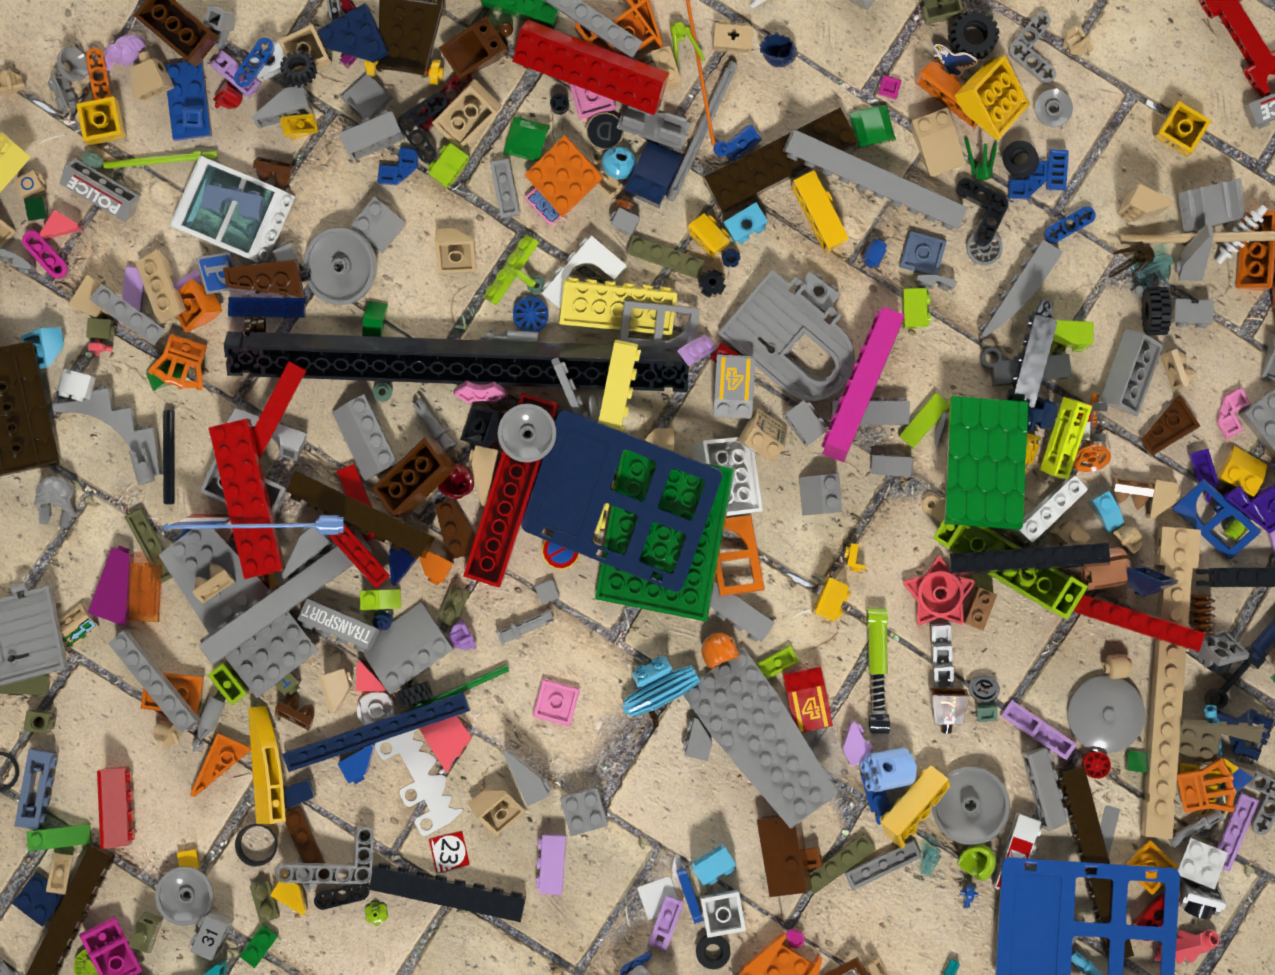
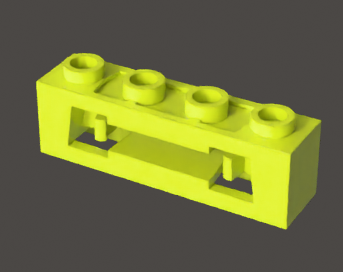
M1063 397L1040 468L1041 471L1055 477L1069 479L1092 409L1091 405ZM1083 413L1080 426L1075 425L1074 422H1080L1077 419L1078 414ZM1064 454L1070 456L1066 467L1062 465V461H1067L1068 459L1063 456Z

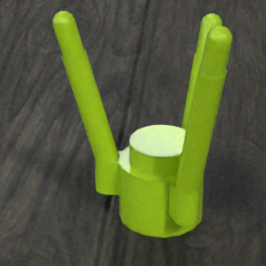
M682 22L670 25L673 53L677 68L679 67L678 42L684 41L686 35L701 60L705 61L700 48L691 35L690 28L685 27Z

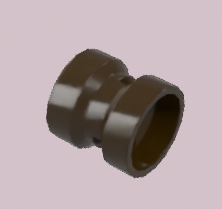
M245 317V336H250V332L266 333V318L259 317L258 319H253L252 317Z

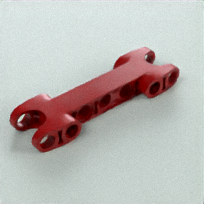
M1198 0L1210 19L1219 16L1249 66L1245 67L1243 72L1252 88L1262 98L1269 96L1270 89L1267 78L1268 75H1275V50L1269 51L1239 2L1242 0Z

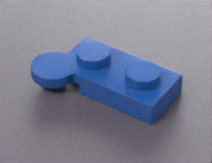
M748 124L727 143L724 141L716 142L713 151L720 157L726 155L732 163L744 156L762 139L754 127Z

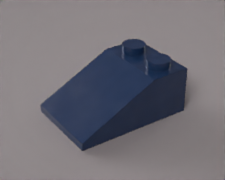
M649 141L626 185L625 193L660 209L683 156Z

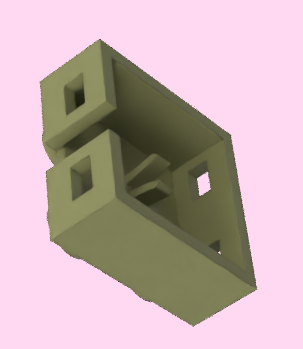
M919 0V4L923 3L921 12L925 25L956 18L964 13L961 0Z

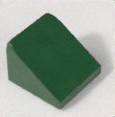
M43 195L24 198L28 221L47 218L48 209Z

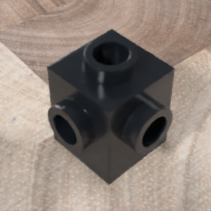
M715 269L713 271L708 270L707 273L703 272L698 280V283H700V293L708 298H711V296L716 298L717 294L721 295L726 287L723 274ZM713 279L716 281V284L711 286L709 280Z

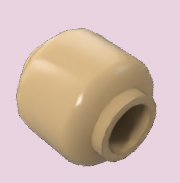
M1112 654L1106 657L1105 662L1102 663V669L1110 679L1127 678L1132 673L1133 664L1131 658H1128L1125 654Z

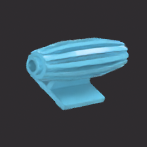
M659 656L651 661L652 663L637 667L631 674L637 687L640 688L623 700L625 704L622 705V708L626 715L630 714L631 717L653 711L684 695L700 683L693 666L689 665L671 671L672 668L666 656Z

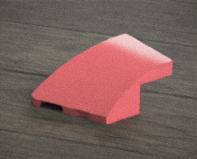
M458 716L419 728L446 772L451 769L450 765L456 756L459 757L463 748L472 739Z

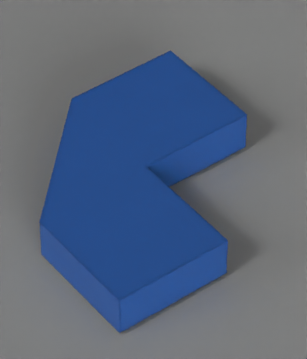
M400 147L398 166L379 164L377 183L397 186L418 169L419 156L413 148Z
M1039 161L1038 168L1027 179H1009L1008 199L1027 200L1048 180V161Z

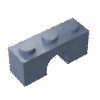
M212 183V185L205 184L200 207L207 211L223 214L224 207L228 202L237 201L240 205L238 215L241 218L260 222L265 199L260 196L261 193L249 191V193H244L242 189L237 187L226 189L223 188L222 184Z

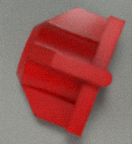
M226 81L220 87L219 93L213 98L216 102L214 107L218 109L220 106H223L227 109H236L241 104L243 96L236 87Z

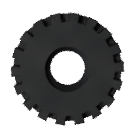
M1146 287L1143 293V306L1141 309L1143 330L1147 335H1167L1171 326L1170 319L1172 318L1169 289L1167 287Z

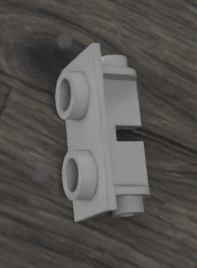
M51 73L48 85L50 90L54 91L56 95L57 107L62 109L63 114H66L68 108L70 110L76 109L78 102L73 91L65 92V90L71 89L69 81L61 73H57L56 77L54 73Z

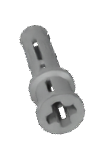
M423 399L416 401L417 404L414 403L412 406L432 432V439H436L445 452L450 451L457 443L451 440L447 434V429L440 426Z
M550 610L521 623H512L503 630H496L501 645L504 646L506 642L513 639L518 640L521 635L553 622L554 619Z
M1211 809L1205 814H1200L1197 820L1173 834V839L1168 840L1176 848L1200 831L1211 829L1212 825L1220 820L1224 821L1225 818L1220 810Z

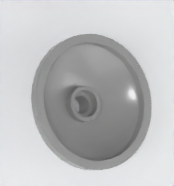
M521 404L511 408L502 417L498 427L499 443L504 452L514 460L534 462L545 457L553 448L556 440V426L550 414L543 408L533 404ZM525 431H531L529 438L524 436Z
M178 867L167 872L159 881L155 892L156 906L160 914L170 923L179 926H188L199 922L202 916L205 917L210 911L214 899L210 880L204 873L192 867ZM186 891L190 892V898L185 897Z

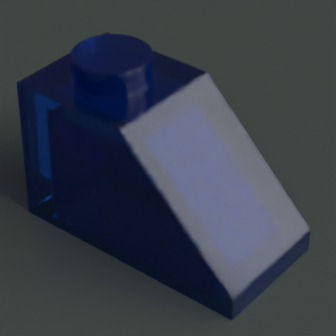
M391 547L389 550L391 554L388 556L391 584L397 586L417 559L407 555L409 551L404 548L399 551Z

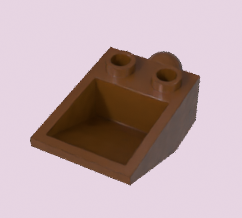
M486 16L440 46L439 49L459 80L495 63L509 53L501 37L512 35L513 26L509 22H502L496 31ZM494 42H496L497 46L495 48H492L491 46H493Z

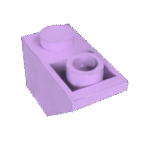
M855 721L849 723L841 747L851 767L864 761L865 756L873 751L869 741H865L862 736L864 734L860 723L856 724Z

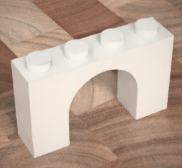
M593 236L589 239L585 238L580 243V250L577 253L573 252L567 259L568 264L564 268L561 266L554 274L556 278L552 282L548 281L542 288V296L559 311L563 288L561 281L567 280V277H570L577 268L582 266L596 267L613 282L627 268L626 264Z

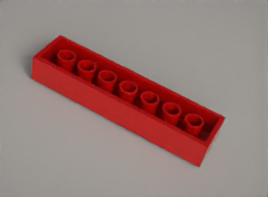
M527 20L520 28L512 61L651 115H655L661 106L670 74L669 72Z
M245 418L208 427L231 524H275L251 420ZM232 528L244 579L267 575L285 569L276 528Z

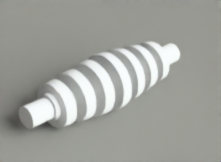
M1262 204L1257 211H1250L1249 213L1252 217L1245 216L1243 218L1247 222L1246 224L1241 221L1237 223L1241 230L1235 226L1232 230L1234 232H1254L1252 227L1258 230L1260 226L1257 222L1262 223L1264 221L1262 217L1268 208ZM1223 242L1226 247L1221 246L1219 248L1221 252L1215 260L1222 264L1226 258L1229 257L1231 259L1234 256L1231 254L1232 251L1235 253L1240 251L1236 247L1237 245L1243 248L1245 244L1243 242Z

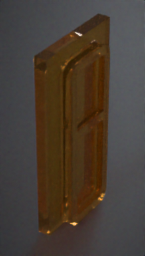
M131 563L129 620L159 622L160 564Z

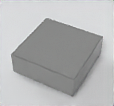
M553 580L535 586L541 604L560 598Z

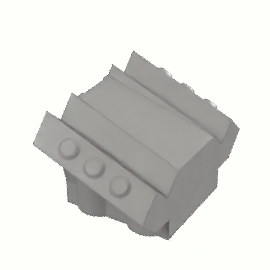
M1241 178L1194 190H1187L1178 194L1184 233L1201 231L1206 224H1211L1212 228L1242 220L1246 216Z

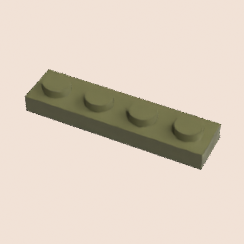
M634 235L626 252L628 255L695 279L699 278L704 264V260Z
M864 833L823 862L822 867H817L810 872L812 884L810 891L813 895L876 850Z

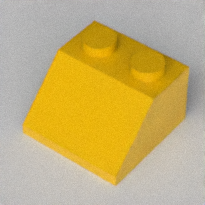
M704 213L688 225L687 232L714 259L730 244V235L724 229L720 230L716 226L717 222L711 215L706 216Z
M1233 446L1218 472L1217 478L1219 482L1232 489L1241 486L1248 498L1255 497L1264 481L1268 465L1240 448Z
M826 577L812 613L832 622H835L836 619L839 620L843 612L841 608L843 601L847 602L851 591H848L849 586L833 578Z

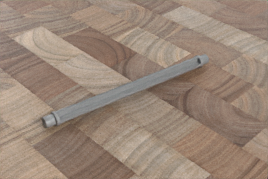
M730 61L728 66L725 67L719 85L708 105L711 122L733 75L736 73L735 69L738 64ZM706 112L672 185L668 189L669 193L666 199L674 202L676 196L679 195L685 177L709 129Z

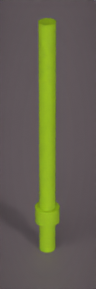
M197 150L186 154L104 161L103 167L104 169L184 161L197 162L199 156L207 159L218 158V152H202V150Z

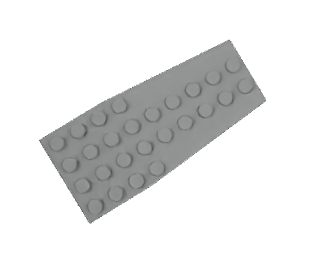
M192 529L159 554V557L211 636L218 632L216 628L226 622L228 625L234 620L232 617L238 612L242 611L244 613L249 610L248 606L257 599L259 602L266 597L264 594L270 590L259 577L244 579L239 556L214 529ZM210 564H217L225 569L235 582L202 604L192 592L196 577L210 580ZM288 611L225 658L254 696L259 698L319 650Z
M742 648L738 651L740 657L719 664L699 679L700 683L683 696L716 742L789 828H793L836 797L838 793L778 694L746 650Z

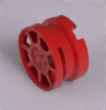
M1090 751L1082 758L1081 765L1085 767L1087 776L1101 779L1110 772L1111 762L1104 753Z

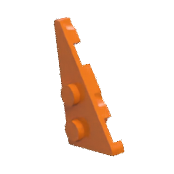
M217 733L190 796L196 797L249 753L251 747Z

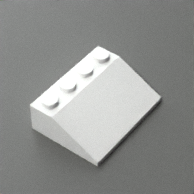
M739 437L692 443L694 460L735 469L726 516L763 511L755 452L737 442Z

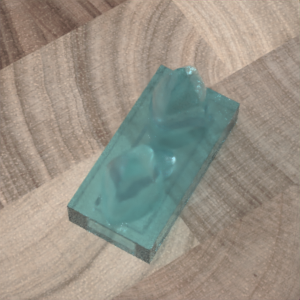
M1165 252L1155 256L1154 260L1139 271L1135 277H1137L1141 284L1150 287L1154 272H1156L1160 279L1168 282L1171 274L1170 265L1174 263L1172 256ZM1142 263L1134 267H1131V273L1134 272L1136 268L1139 267Z

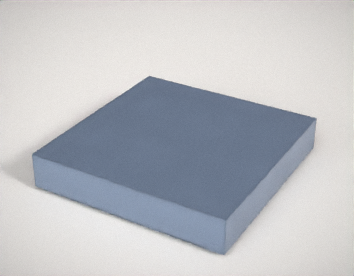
M910 230L899 267L924 275H937L947 240Z

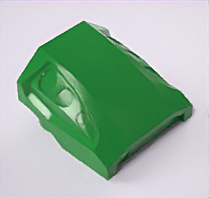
M887 105L849 113L852 129L858 140V149L878 143L896 141Z
M514 117L503 153L538 162L541 159V152L544 148L543 145L546 141L550 125Z

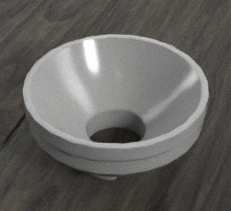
M69 46L59 52L57 67L62 76L67 80L73 82L80 81L88 75L86 56L80 49ZM64 62L70 66V72L64 69Z

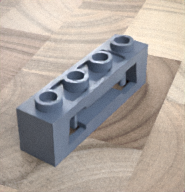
M37 748L28 749L14 826L39 830L45 826L47 821L45 811L51 800L49 789L52 788L54 783V776H52L53 768H56L58 758L55 757L56 752ZM35 771H43V774L40 775L35 806L28 807V804L32 802L33 791L37 772Z

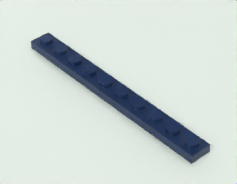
M465 692L284 752L282 755L288 772L469 712L471 709Z

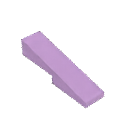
M1012 700L1001 715V717L1066 761L1077 746L1075 742Z

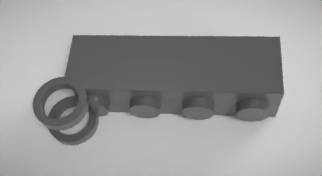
M992 347L983 351L980 355V362L985 368L991 369L992 386L1013 384L1011 378L1013 371H1017V356H1014V360H1006V357H1002L1001 352L997 348ZM1063 351L1052 352V356H1048L1042 381L1072 377L1069 354H1064ZM988 352L995 355L996 362L994 364L987 362L986 354Z

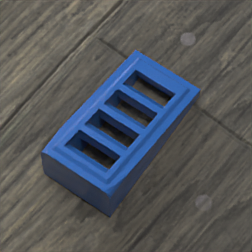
M1049 150L1047 152L1048 180L1046 190H1066L1069 150ZM1053 157H1062V160H1053ZM1053 164L1062 165V168H1053ZM1052 172L1062 173V176H1052ZM1052 180H1062V184H1052L1051 182Z

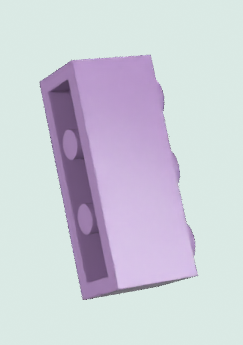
M543 833L542 838H538V850H541V857H537V869H540V877H536V888L539 889V894L562 895L566 834Z

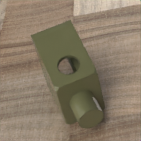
M144 912L136 922L128 947L144 953H152L163 918Z

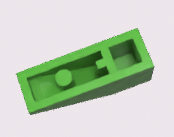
M90 824L41 828L39 830L32 829L26 832L28 851L92 843Z

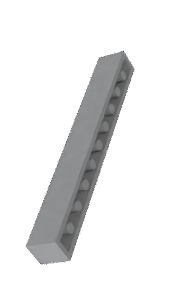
M797 130L791 131L783 149V152L787 153L786 157L797 161L799 158L804 161V165L812 169L815 166L822 169L821 173L831 177L834 174L839 176L838 180L843 183L849 184V182L857 184L855 188L864 192L868 189L874 192L873 196L882 200L886 197L891 200L890 204L901 207V205L908 207V212L915 215L921 213L925 215L924 219L933 223L937 220L942 223V227L948 230H952V228L959 229L968 209L966 206Z
M356 532L354 534L355 537L371 553V547L360 532ZM336 544L328 548L329 552L326 555L322 556L320 554L312 560V565L301 567L296 571L298 575L292 579L290 576L280 583L281 587L277 590L272 588L264 594L266 597L260 602L258 599L248 606L250 609L246 612H238L232 617L234 620L228 625L226 622L216 628L218 632L214 635L208 634L200 640L199 648L211 664L215 665L354 564Z

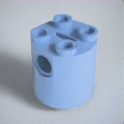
M903 747L867 754L864 761L860 762V770L864 773L867 791L879 792L912 785L915 782L917 765L909 750Z

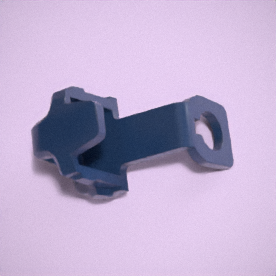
M1037 396L1034 409H1028V430L1033 431L1035 423L1040 429L1051 428L1055 423L1057 405L1049 399L1044 400Z

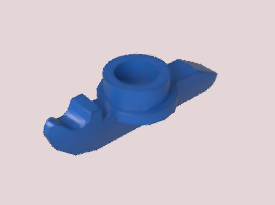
M651 951L625 964L620 970V975L628 974L629 971L638 965L643 966L652 957Z

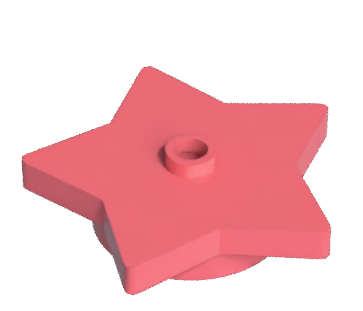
M941 556L935 558L925 575L903 581V585L917 601V625H922L937 618H943L960 625L964 624L963 600L976 584V581L961 576H953ZM937 590L942 592V596L939 598L935 595Z

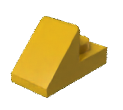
M314 114L283 116L279 119L284 136L290 137L291 140L319 132Z

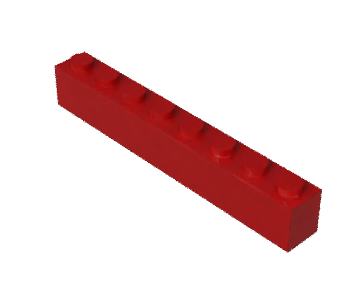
M1086 595L1082 596L1072 612L1198 653L1205 636L1203 632Z

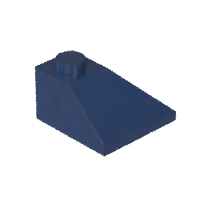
M1146 566L1130 567L1127 570L1129 589L1134 590V593L1141 597L1158 593L1178 583L1177 579Z

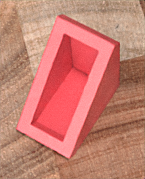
M54 210L41 230L40 236L46 240L83 230L80 225Z
M362 660L357 663L356 691H386V688L375 673Z

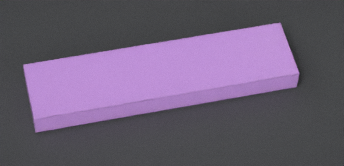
M1239 792L1234 804V812H1231L1217 845L1218 849L1228 852L1222 869L1229 872L1259 800Z

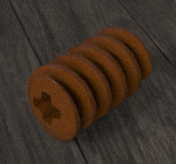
M1191 595L1190 598L1196 600V602L1190 603L1191 606L1196 607L1195 610L1190 611L1191 614L1196 615V617L1191 618V621L1196 623V625L1191 626V629L1205 634L1216 633V630L1210 628L1216 625L1215 622L1210 621V619L1216 617V615L1210 613V611L1216 609V607L1210 605L1216 602V600L1210 598L1212 595Z

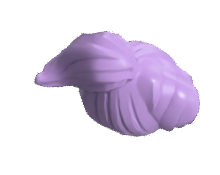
M137 34L126 35L117 39L115 44L107 46L104 51L106 71L110 70L116 62L123 66H129L138 62V54L143 52L146 46L144 40Z

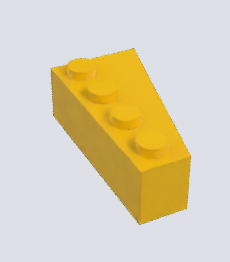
M933 766L924 769L916 783L907 788V793L902 798L900 797L896 800L893 809L882 816L880 823L885 836L904 849L907 845L904 841L909 835L913 836L917 832L916 828L919 821L926 820L931 811V805L936 806L950 788L949 779Z

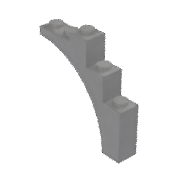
M98 386L92 391L90 400L83 398V402L78 400L70 402V399L58 400V404L52 405L53 412L85 414L111 426L122 436L131 451H135L138 463L143 462L141 448L146 447L153 475H163L157 429L151 428L148 425L141 426L138 430L134 409L129 408V406H119L117 410L115 409L113 390L106 386Z

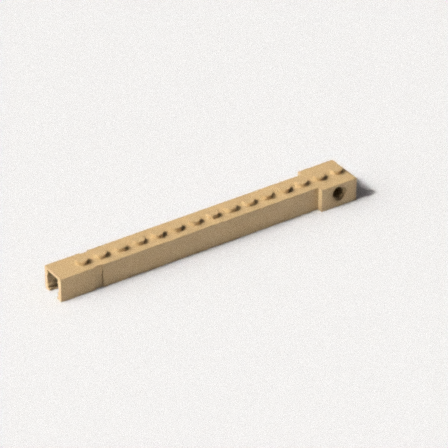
M1157 527L1154 565L1160 566V573L1177 579L1178 583L1158 592L1156 618L1187 628L1192 568H1198L1201 530ZM1157 639L1154 641L1146 749L1147 773L1144 776L1143 792H1145L1142 803L1140 834L1145 837L1173 839L1174 796H1176L1186 649Z

